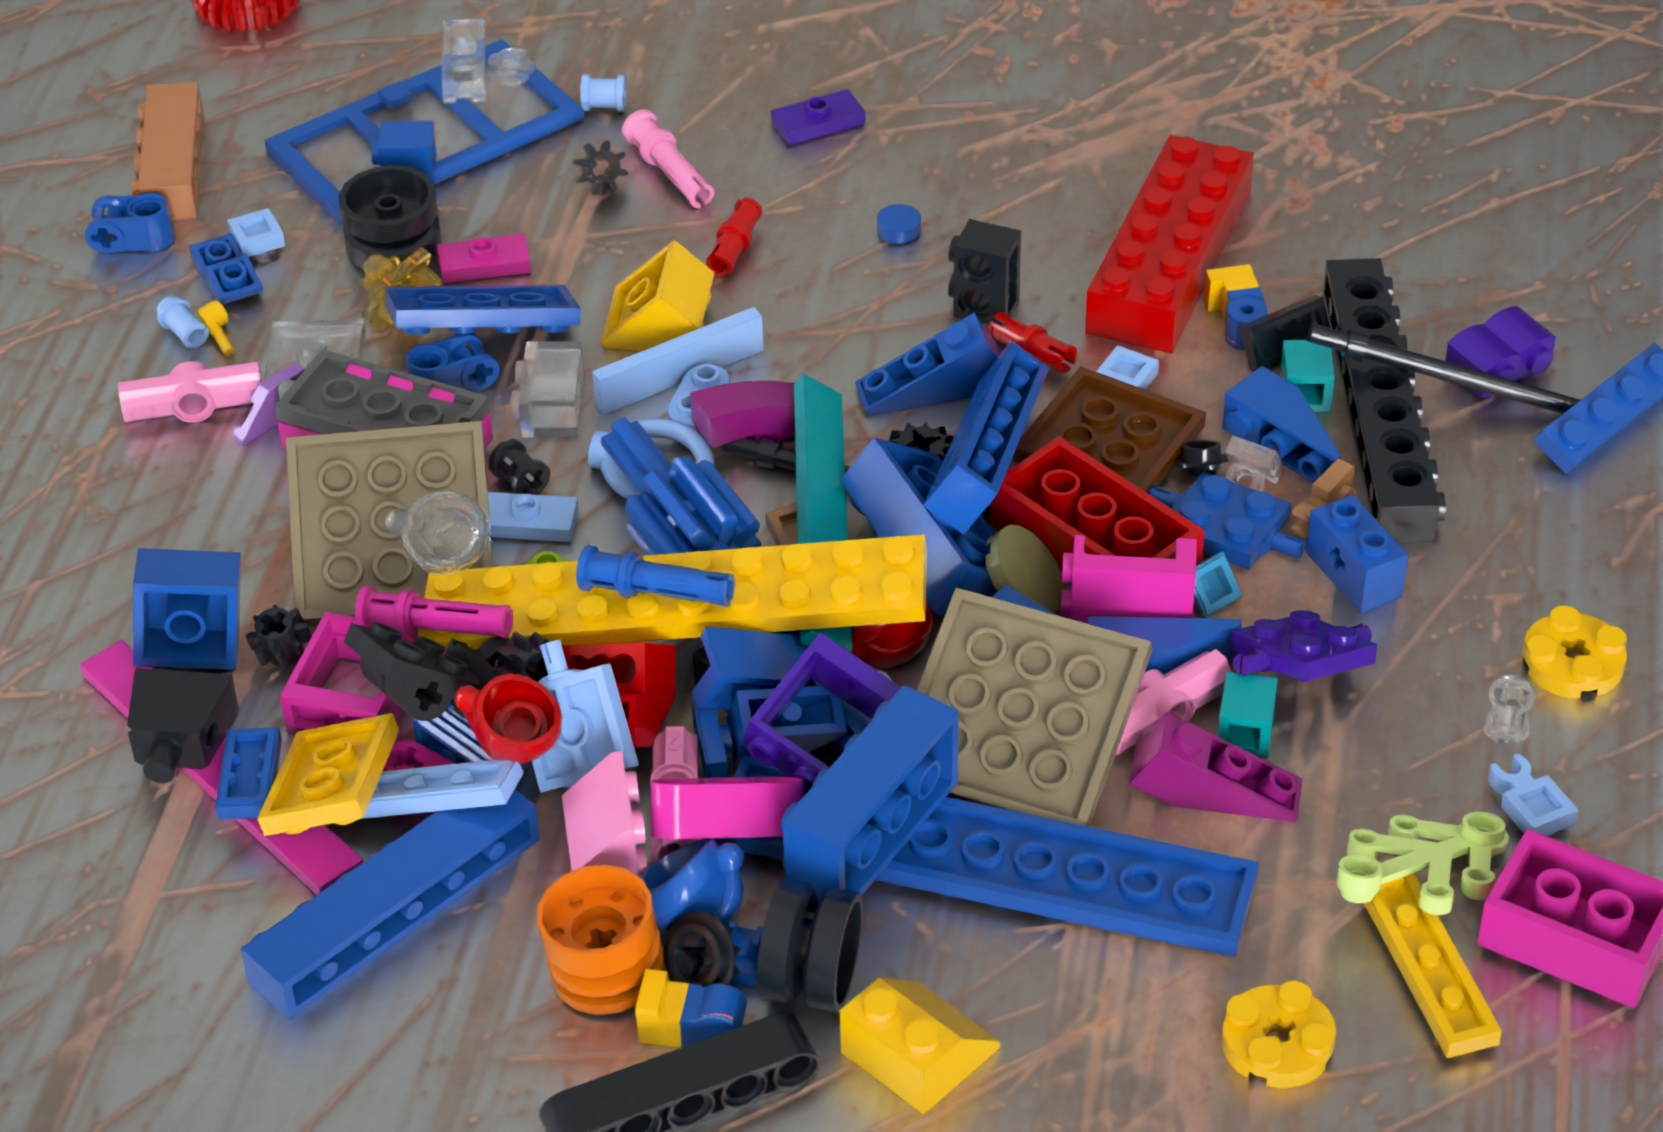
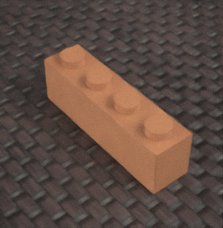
M198 81L147 85L146 101L139 102L141 127L136 129L139 153L134 154V169L137 179L132 180V196L147 193L162 195L167 201L172 221L197 219L204 112Z

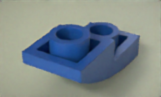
M232 233L190 246L191 258L213 297L221 305L263 292V286L247 254L242 255Z

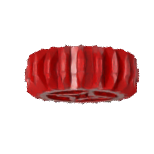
M192 0V6L196 11V15L201 16L202 22L204 24H212L213 29L219 30L225 27L228 33L242 30L245 34L250 29L261 31L262 27L267 25L275 27L277 20L289 19V13L297 10V3L300 0Z

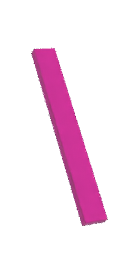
M122 639L80 663L83 677L127 718L136 668L154 669L150 666H133V649ZM226 737L208 767L203 769L181 768L215 801ZM257 818L236 819L316 895L334 884L344 873L354 870L363 863V859L326 825L310 827L304 832L293 835L284 832L264 836Z

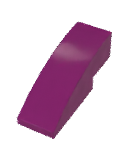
M774 380L743 381L690 392L692 423L711 448L745 437L756 441L767 438L779 442L795 436L794 383Z

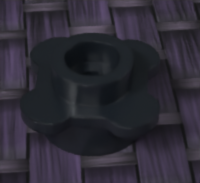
M1195 440L1182 445L1183 458L1175 460V467L1188 468V474L1192 476H1200L1203 472L1214 475L1217 473V469L1221 468L1220 465L1229 462L1230 459L1229 455L1221 454L1220 442Z

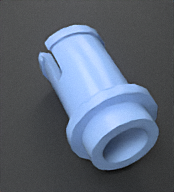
M169 296L159 303L157 307V320L163 328L172 330L189 349L198 348L204 344L209 336V329L191 312V306L186 299Z

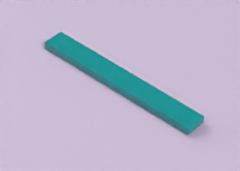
M803 373L794 383L798 544L848 540L846 488L840 481L845 475L842 394ZM851 626L800 630V642L807 647L810 646L821 632L852 653Z

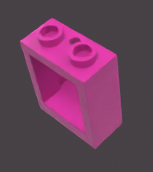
M325 611L280 695L286 732L297 733L298 731L393 713L397 722L403 709L382 691H380L376 699L323 689L338 658L361 662V656L343 642L351 623L356 624L355 616ZM418 631L412 633V635H403L402 639L415 642Z

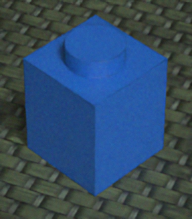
M381 121L379 139H372L371 142L372 164L412 167L425 173L434 182L437 150L433 121Z

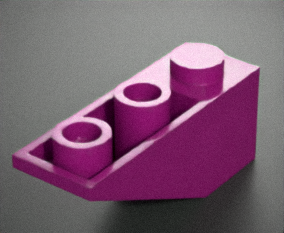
M1166 712L1135 746L1129 785L1174 807L1294 822L1298 818L1302 778Z

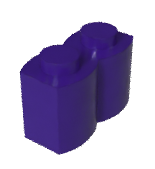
M1512 306L1499 311L1484 324L1470 326L1455 335L1447 344L1445 361L1516 381L1517 379L1528 378L1534 374H1541L1550 366L1553 360L1556 336L1520 307ZM1471 388L1481 398L1494 395Z

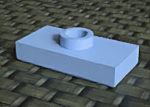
M488 492L491 538L556 542L572 541L579 511L578 497Z

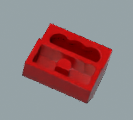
M640 642L562 645L568 670H587L611 663L634 747H651L676 696L675 644Z

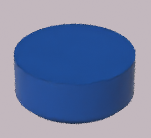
M894 204L887 206L877 215V233L883 240L893 244L911 242L921 233V215L917 209L909 205Z

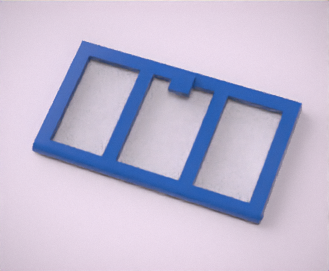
M501 39L407 80L388 85L374 94L264 141L266 153L343 226L338 194L344 183L357 173L373 167H380V165L372 164L371 142L372 139H379L381 121H433L437 150L433 183L436 185L584 119V112L578 103Z

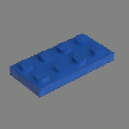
M565 285L385 287V306L395 327L402 328V331L407 334H427L430 332V328H448V331L452 333L470 334L476 332V327H494V330L497 332L517 333L522 331V327L540 326V330L545 332H564L567 330V326H580L581 308Z

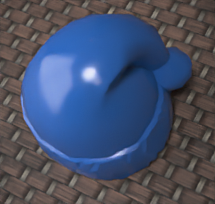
M713 838L701 839L672 851L649 866L640 878L643 879L652 895L657 926L669 932L671 926L678 918L696 911L719 914L720 922L728 925L737 915L743 900L744 886L739 873V869L743 865V850L735 843H725L719 846Z

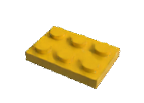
M393 713L298 731L257 818L264 836L284 832L293 835L304 832L310 827L331 823L346 825L364 817L399 732Z

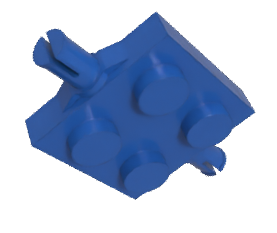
M1203 472L1189 490L1180 494L1165 490L1157 485H1153V488L1149 491L1151 496L1204 529V554L1213 556L1218 552H1224L1228 563L1249 570L1260 556L1269 551L1275 550L1299 560L1305 550L1306 540L1280 532L1290 518L1292 503L1273 497L1269 493L1248 488L1229 481L1225 477L1212 475L1207 472Z

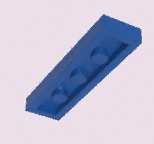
M1653 343L1544 428L1533 441L1566 475L1663 399V350L1656 343Z

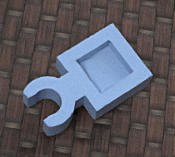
M1520 754L1513 756L1511 765L1513 774L1503 772L1496 763L1490 765L1488 783L1494 791L1503 795L1501 808L1523 833H1525L1526 829L1548 836L1576 824L1579 811L1577 807L1548 775L1534 780L1530 775L1531 765L1524 756Z

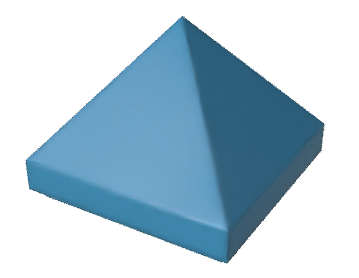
M1218 552L1196 565L1194 602L1201 618H1207L1242 597L1224 552Z

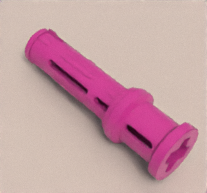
M363 586L356 598L355 623L371 629L373 623L378 622L397 629L403 635H412V633H416L419 629L508 638L513 626V610L510 605L422 598L415 590L406 589L401 594L377 592L374 586Z

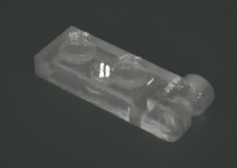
M485 19L443 20V103H456V98H473V102H486Z

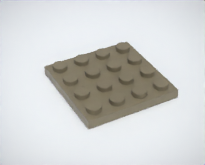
M482 421L285 437L294 603L304 623L308 626H317L325 611L355 616L356 598L363 586H374L377 592L401 594L406 589L415 590L416 593H419L424 598L429 572L493 567Z
M955 588L916 690L958 710V783L946 797L1090 827L1153 651L1151 641Z

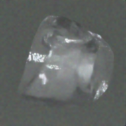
M451 490L429 492L415 501L408 511L395 508L388 511L384 519L386 529L394 535H401L405 551L412 561L422 570L432 574L452 575L466 570L483 556L490 542V523L485 512L468 495Z

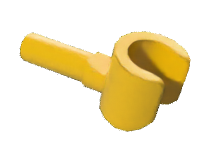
M212 300L198 308V316L201 318L199 321L208 327L209 334L216 340L223 354L229 357L234 354L235 350L222 326L228 323V315L220 302Z

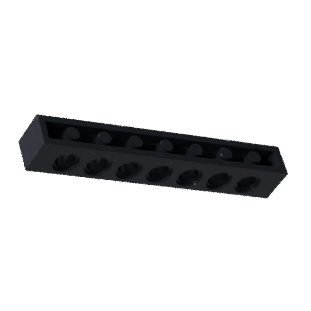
M1381 258L1326 260L1322 296L1330 328L1345 333L1352 329L1369 334L1370 340L1408 350L1406 335H1399V306L1391 304L1393 301V280L1391 276H1385ZM1334 349L1369 512L1398 543L1435 541L1437 522L1445 520L1446 501L1444 493L1436 491L1438 483L1437 462L1435 459L1428 458L1430 452L1429 429L1420 425L1422 422V400L1420 396L1413 395L1415 372L1363 358L1362 361L1342 357L1341 351Z

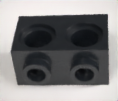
M969 219L960 236L954 235L948 253L949 262H954V272L948 287V296L954 298L953 317L964 319L975 313L982 324L989 325L993 321L1003 326V323L995 320L994 316L999 312H1004L1011 317L1020 302L1021 230Z

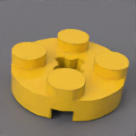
M1558 606L1551 610L1550 616L1537 620L1528 629L1524 638L1522 660L1523 662L1525 660L1529 666L1528 675L1532 681L1550 693L1566 698H1580L1581 691L1598 689L1596 695L1598 696L1611 691L1622 679L1627 659L1625 647L1627 637L1622 629L1611 626L1599 618L1579 613L1577 609L1571 606ZM1573 651L1582 655L1578 654L1571 658L1566 656V652Z
M1293 980L1287 981L1282 985L1258 986L1242 994L1235 995L1228 1001L1222 1028V1048L1228 1062L1243 1076L1249 1078V1072L1258 1077L1267 1078V1086L1276 1088L1297 1087L1315 1080L1326 1069V1062L1333 1055L1336 1025L1329 1009L1319 999L1312 996V991L1308 985ZM1270 1030H1283L1289 1033L1288 1041L1280 1042L1278 1037H1267L1265 1034L1269 1033Z

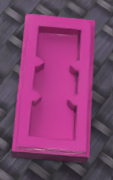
M525 233L491 238L480 237L468 241L437 244L443 284L531 273Z

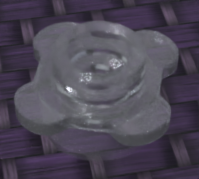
M506 48L501 50L499 54H491L487 59L488 65L495 68L497 81L504 85L522 84L529 78V74L535 70V63L528 60L527 51L522 48Z

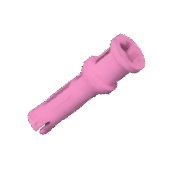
M642 109L632 113L623 124V137L630 144L637 145L643 160L648 164L658 166L694 208H701V203L695 196L704 206L708 205L714 197V188L678 151L674 135L668 130L661 129L658 125L657 117L650 110Z

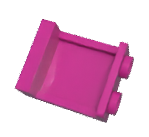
M1075 535L1074 553H1063L1062 583H1072V589H1062L1061 617L1088 624V616L1193 618L1197 539L1176 538L1175 559L1086 554L1084 552L1085 535Z

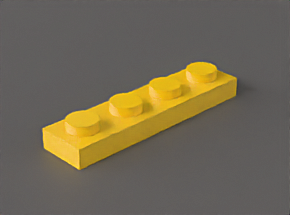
M1415 873L1382 884L1380 891L1374 895L1371 901L1364 903L1446 1058L1499 1045L1502 1030L1438 915L1424 912L1419 907L1421 884Z

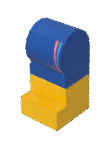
M1251 265L1206 270L1203 297L1208 312L1220 310L1225 321L1226 342L1233 348L1245 350L1240 326L1267 315V306Z
M645 969L635 1007L638 1042L640 1044L684 1047L740 1027L743 1024L747 1007L746 996L739 989L730 985L711 984L701 987L698 984L668 981L667 971Z

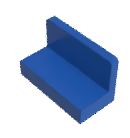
M707 626L701 633V639L710 662V667L692 690L697 707L729 710L736 691L776 688L800 658L793 637L789 634Z

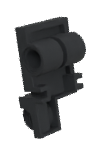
M374 622L371 629L351 623L343 642L361 656V670L366 679L414 719L429 721L439 717L446 711L452 698H454L455 693L461 686L471 685L481 690L491 679L502 675L501 672L494 668V664L498 659L496 649L497 647H502L510 639L497 636L485 641L477 650L468 647L467 643L451 639L445 654H443L446 648L431 639L417 636L415 642L402 639L403 634L398 630L385 624ZM455 703L452 710L461 717L466 718Z

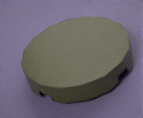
M1007 525L988 538L986 546H990V553L985 555V563L991 582L997 592L1003 586L1008 585L1052 613L1061 608L1062 589H1065L1064 583H1062L1061 571L1047 546L1033 532L1020 525Z

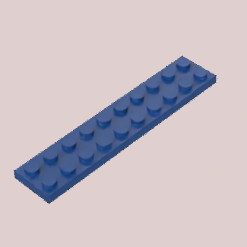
M746 755L742 756L734 774V777H788L774 766H765L753 757ZM945 797L875 880L1236 957L1258 878L1259 862ZM783 837L713 838L719 846L725 843H735L743 852L783 860Z

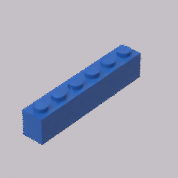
M1012 340L980 378L923 505L931 511V514L939 523L947 527H953L963 535L998 494L1049 369L1048 366Z
M514 789L509 800L504 805L444 810L427 815L417 826L394 842L383 846L377 854L354 870L344 873L334 884L311 900L301 903L291 914L268 930L258 933L248 944L243 946L241 953L248 984L288 1020L292 1019L537 843L540 838L536 805Z

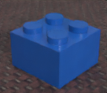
M138 548L133 580V666L236 670L240 630L241 552Z

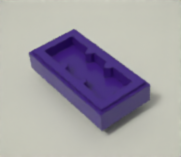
M849 89L824 96L811 97L806 101L771 110V123L787 145L866 123L865 110Z

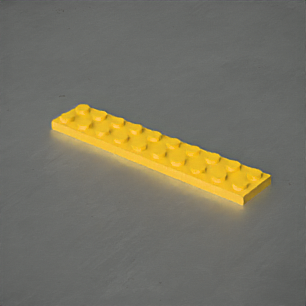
M925 534L642 556L644 561L733 574L735 590L733 599H730L728 607L640 592L636 596L627 598L620 596L616 590L593 587L590 591H583L577 585L576 572L578 561L429 572L424 597L434 600L510 605L513 610V626L508 637L510 640L512 639L513 632L520 633L528 638V640L534 632H537L547 638L549 642L561 639V645L611 644L701 637V633L707 626L760 632H781L925 621L927 545ZM419 629L418 636L426 637L443 645L446 648L443 654H445L451 639L467 643L468 647L477 650L485 641L496 637Z

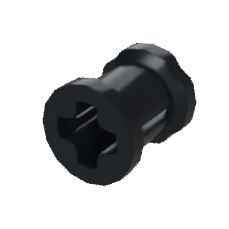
M510 439L501 442L489 456V471L495 477L507 480L511 484L514 493L539 495L549 482V467L543 461L533 460L526 454V448L519 440ZM508 457L513 463L509 465L505 462L504 458ZM529 473L534 480L530 481L525 476Z

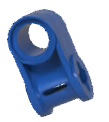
M155 193L133 196L106 195L98 198L92 206L93 221L88 224L85 230L87 244L93 250L107 254L129 251L158 252L167 249L175 241V232L167 201L162 195ZM108 207L107 215H103L105 208ZM110 234H113L112 240L108 241Z
M475 333L457 334L430 344L418 345L412 348L406 357L407 373L472 392L482 391L490 387L499 376L500 368L498 362L491 355L484 353L482 341ZM465 345H469L471 350H468ZM474 373L477 379H474L471 374Z

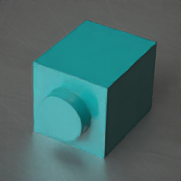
M1284 340L1280 377L1299 387L1314 412H1331L1335 378L1332 349L1307 342V340Z
M1226 672L1219 716L1218 737L1258 757L1268 758L1278 678L1250 674L1241 676V674L1238 675L1234 672Z

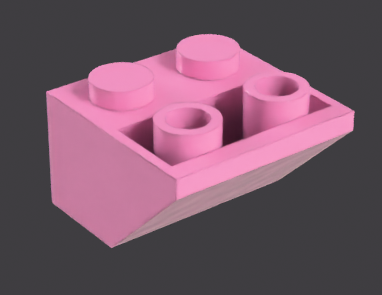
M622 751L611 752L562 795L571 871H574L584 866L607 864L628 869L640 877L648 868L645 847L636 848V844L646 843L642 811H639V807L631 808L630 804L639 803L636 772L625 773Z

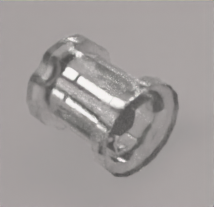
M1514 675L1496 678L1490 684L1488 692L1489 701L1492 706L1485 715L1484 732L1497 743H1520L1529 735L1530 719L1527 714L1534 706L1536 700L1535 687L1528 680Z

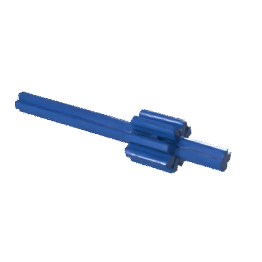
M624 417L611 424L612 432L602 436L601 445L640 494L631 495L627 499L624 510L631 518L627 523V531L646 555L761 546L762 543L755 535L760 528L759 521L710 461L703 460L695 464L689 456L675 458L671 464L637 420L630 423ZM800 630L770 632L791 635L800 657L808 648L800 642ZM811 678L807 686L822 685ZM841 699L847 732L844 737L833 742L843 754L848 740L854 734L860 735L872 719Z

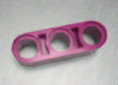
M734 777L651 781V837L662 839L783 837V832L781 831L783 815L792 803H799L804 797V779L794 777Z

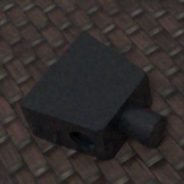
M136 668L133 678L127 732L134 761L144 765L143 773L148 779L157 783H168L173 780L177 768L203 769L209 766L226 737L227 729L231 728L239 713L232 675Z

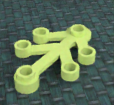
M1487 812L1468 813L1463 817L1462 823L1459 825L1418 820L1409 815H1396L1390 819L1388 835L1378 834L1369 829L1353 830L1349 833L1348 856L1343 857L1339 861L1337 887L1341 890V895L1344 899L1353 903H1367L1380 891L1382 884L1428 868L1427 882L1422 884L1420 890L1419 907L1429 914L1445 915L1452 910L1454 889L1449 885L1452 859L1468 854L1469 867L1462 871L1460 892L1470 899L1485 900L1494 887L1495 874L1490 870L1491 858L1503 853L1508 848L1509 835L1505 830V822L1500 817ZM1420 837H1422V838H1428V839H1434V840H1440L1441 842L1424 841V840H1420ZM1380 852L1401 855L1381 863L1377 861Z

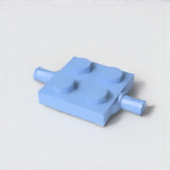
M561 639L539 645L548 676L543 677L539 683L545 686L555 697L563 717L562 734L554 747L532 762L540 793L560 787L571 788L611 752L622 751L625 769L639 765L611 663L587 670H568Z

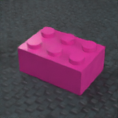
M1526 829L1485 901L1477 945L1635 1008L1663 955V881Z

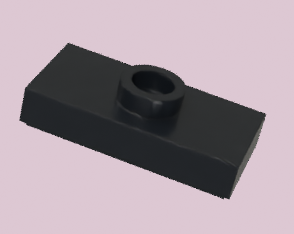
M1313 295L1240 326L1249 369L1256 371L1261 366L1269 368L1282 362L1283 341L1307 340L1308 331L1312 323L1330 328L1324 298Z

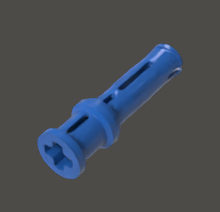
M587 545L581 551L577 564V585L583 591H590L593 587L616 590L620 596L627 598L636 596L640 592L728 607L730 599H733L735 590V578L731 573L709 572L682 566L644 561L642 556L631 551L626 552L624 555L599 552L598 547Z

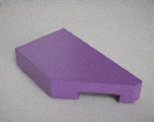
M294 362L258 384L250 399L254 405L247 419L241 425H237L233 431L235 440L245 446L278 425L275 405L280 400L278 386L285 379L296 381L305 368Z

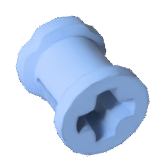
M583 73L581 81V106L583 112H589L594 107L616 108L618 112H625L627 106L626 75L619 74L617 78L606 79L592 78L590 74Z

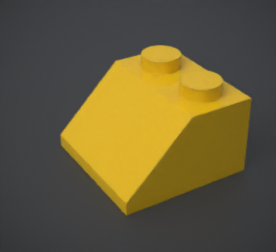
M674 240L615 286L600 344L606 349L644 351L704 327L705 322L703 319L706 306L712 297L710 289L714 272Z
M879 977L840 1009L841 1053L923 1115L1000 1049V1041L918 981Z

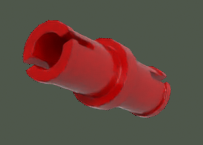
M744 197L743 200L738 199L728 221L720 225L716 233L717 242L706 259V266L715 275L724 277L726 273L730 275L734 270V265L739 255L750 246L752 242L751 232L762 215V208L757 201Z
M999 312L994 316L995 320L1003 323V326L993 321L989 324L988 332L995 341L1008 345L1012 340L1039 361L1056 369L1061 374L1071 370L1069 365L1062 363L1063 359L1073 365L1076 362V347L1049 336L1046 329L1037 324L1028 326L1004 312Z

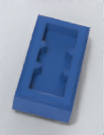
M691 693L693 727L695 734L698 735L699 755L704 778H728L726 756L733 755L729 725H719L716 709L697 707L694 695Z
M279 727L227 729L215 805L218 819L258 818L278 772L282 743Z

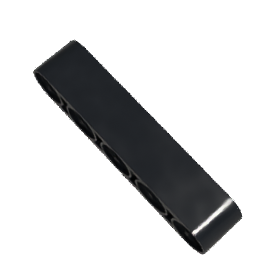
M781 1012L563 1090L544 1102L540 1108L539 1117L546 1132H677L808 1082L819 1070L820 1060L796 1016L791 1013Z

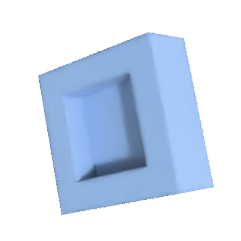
M269 208L227 220L229 233H232L242 255L247 254L248 257L262 255L268 251L285 246L283 231Z
M1117 345L1096 372L1146 390L1158 375L1159 360Z

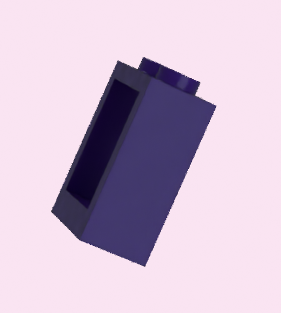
M821 632L749 720L742 741V745L748 748L751 756L759 763L769 767L774 766L788 777L804 779V794H807L812 788L819 772L826 767H830L774 730L772 726L807 682L812 678L872 720L879 705L884 701H890L902 688Z

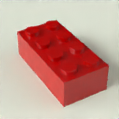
M1060 436L1008 470L998 494L991 501L990 525L998 531L1007 525H1020L1033 532L1047 546L1057 561L1061 573L1063 569V553H1074L1075 535H1085L1084 552L1086 554L1175 559L1176 538L1197 539L1196 565L1202 562L1204 529Z

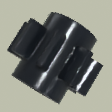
M603 141L598 152L590 143L584 145V151L587 156L584 159L573 160V164L581 167L582 175L577 178L576 182L583 183L587 181L591 183V193L593 195L600 192L602 184H605L611 192L617 191L618 187L614 180L618 176H627L629 173L625 169H621L619 161L624 158L625 152L616 154L610 152V141ZM594 158L598 161L606 159L609 167L604 170L607 177L603 174L594 175L592 169L597 166Z
M273 605L272 608L263 611L259 616L254 615L252 617L255 622V631L246 634V639L251 650L255 651L254 653L261 666L271 662L274 665L280 666L283 670L286 669V666L295 663L301 658L304 652L303 643L309 642L312 634L297 608L288 613L286 610L278 608L277 605Z
M513 632L512 639L496 649L499 665L496 669L502 675L509 673L520 674L539 682L543 677L548 676L539 645L546 644L549 640L537 632H534L529 640L520 633Z

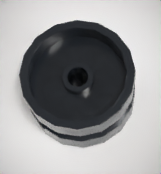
M397 165L380 166L357 173L344 183L338 194L341 220L344 225L346 253L356 266L374 273H404L424 266L437 255V244H442L435 185L425 173L412 167ZM410 257L411 259H413V260H414L416 263H418V264L415 265V264H414L413 262H411L408 258Z
M789 879L779 881L767 911L759 950L757 988L761 1000L789 1005L800 995L803 989L805 1000L810 1009L833 1014L840 1013V1009L844 1007L848 999L860 949L863 925V898L860 892L831 888L823 895L818 904V897L811 883Z

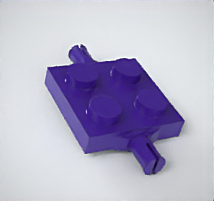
M1297 610L1291 612L1289 617L1277 620L1260 619L1256 620L1253 626L1232 630L1230 650L1238 653L1233 660V667L1238 675L1246 676L1258 671H1274L1301 682H1306L1375 664L1377 644L1371 642V630L1367 625L1363 626V623L1352 627L1333 626L1320 620V615L1315 612Z

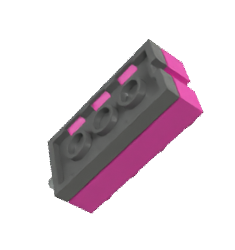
M322 349L296 381L285 379L278 386L280 400L275 405L282 449L285 450V437L482 421L484 450L493 440L488 396Z

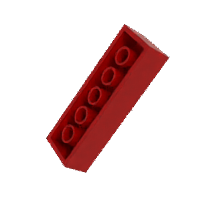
M1169 135L1087 290L1086 334L1173 353L1204 290L1206 270L1215 268L1250 197L1253 152L1239 150L1232 146H1220L1197 141L1190 137Z

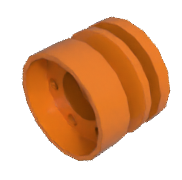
M612 865L584 866L562 875L546 889L537 905V927L542 946L546 952V962L550 970L551 981L559 998L577 1011L594 1015L620 1013L636 1006L645 969L665 971L664 950L661 944L660 932L657 929V918L652 895L643 879L628 869Z

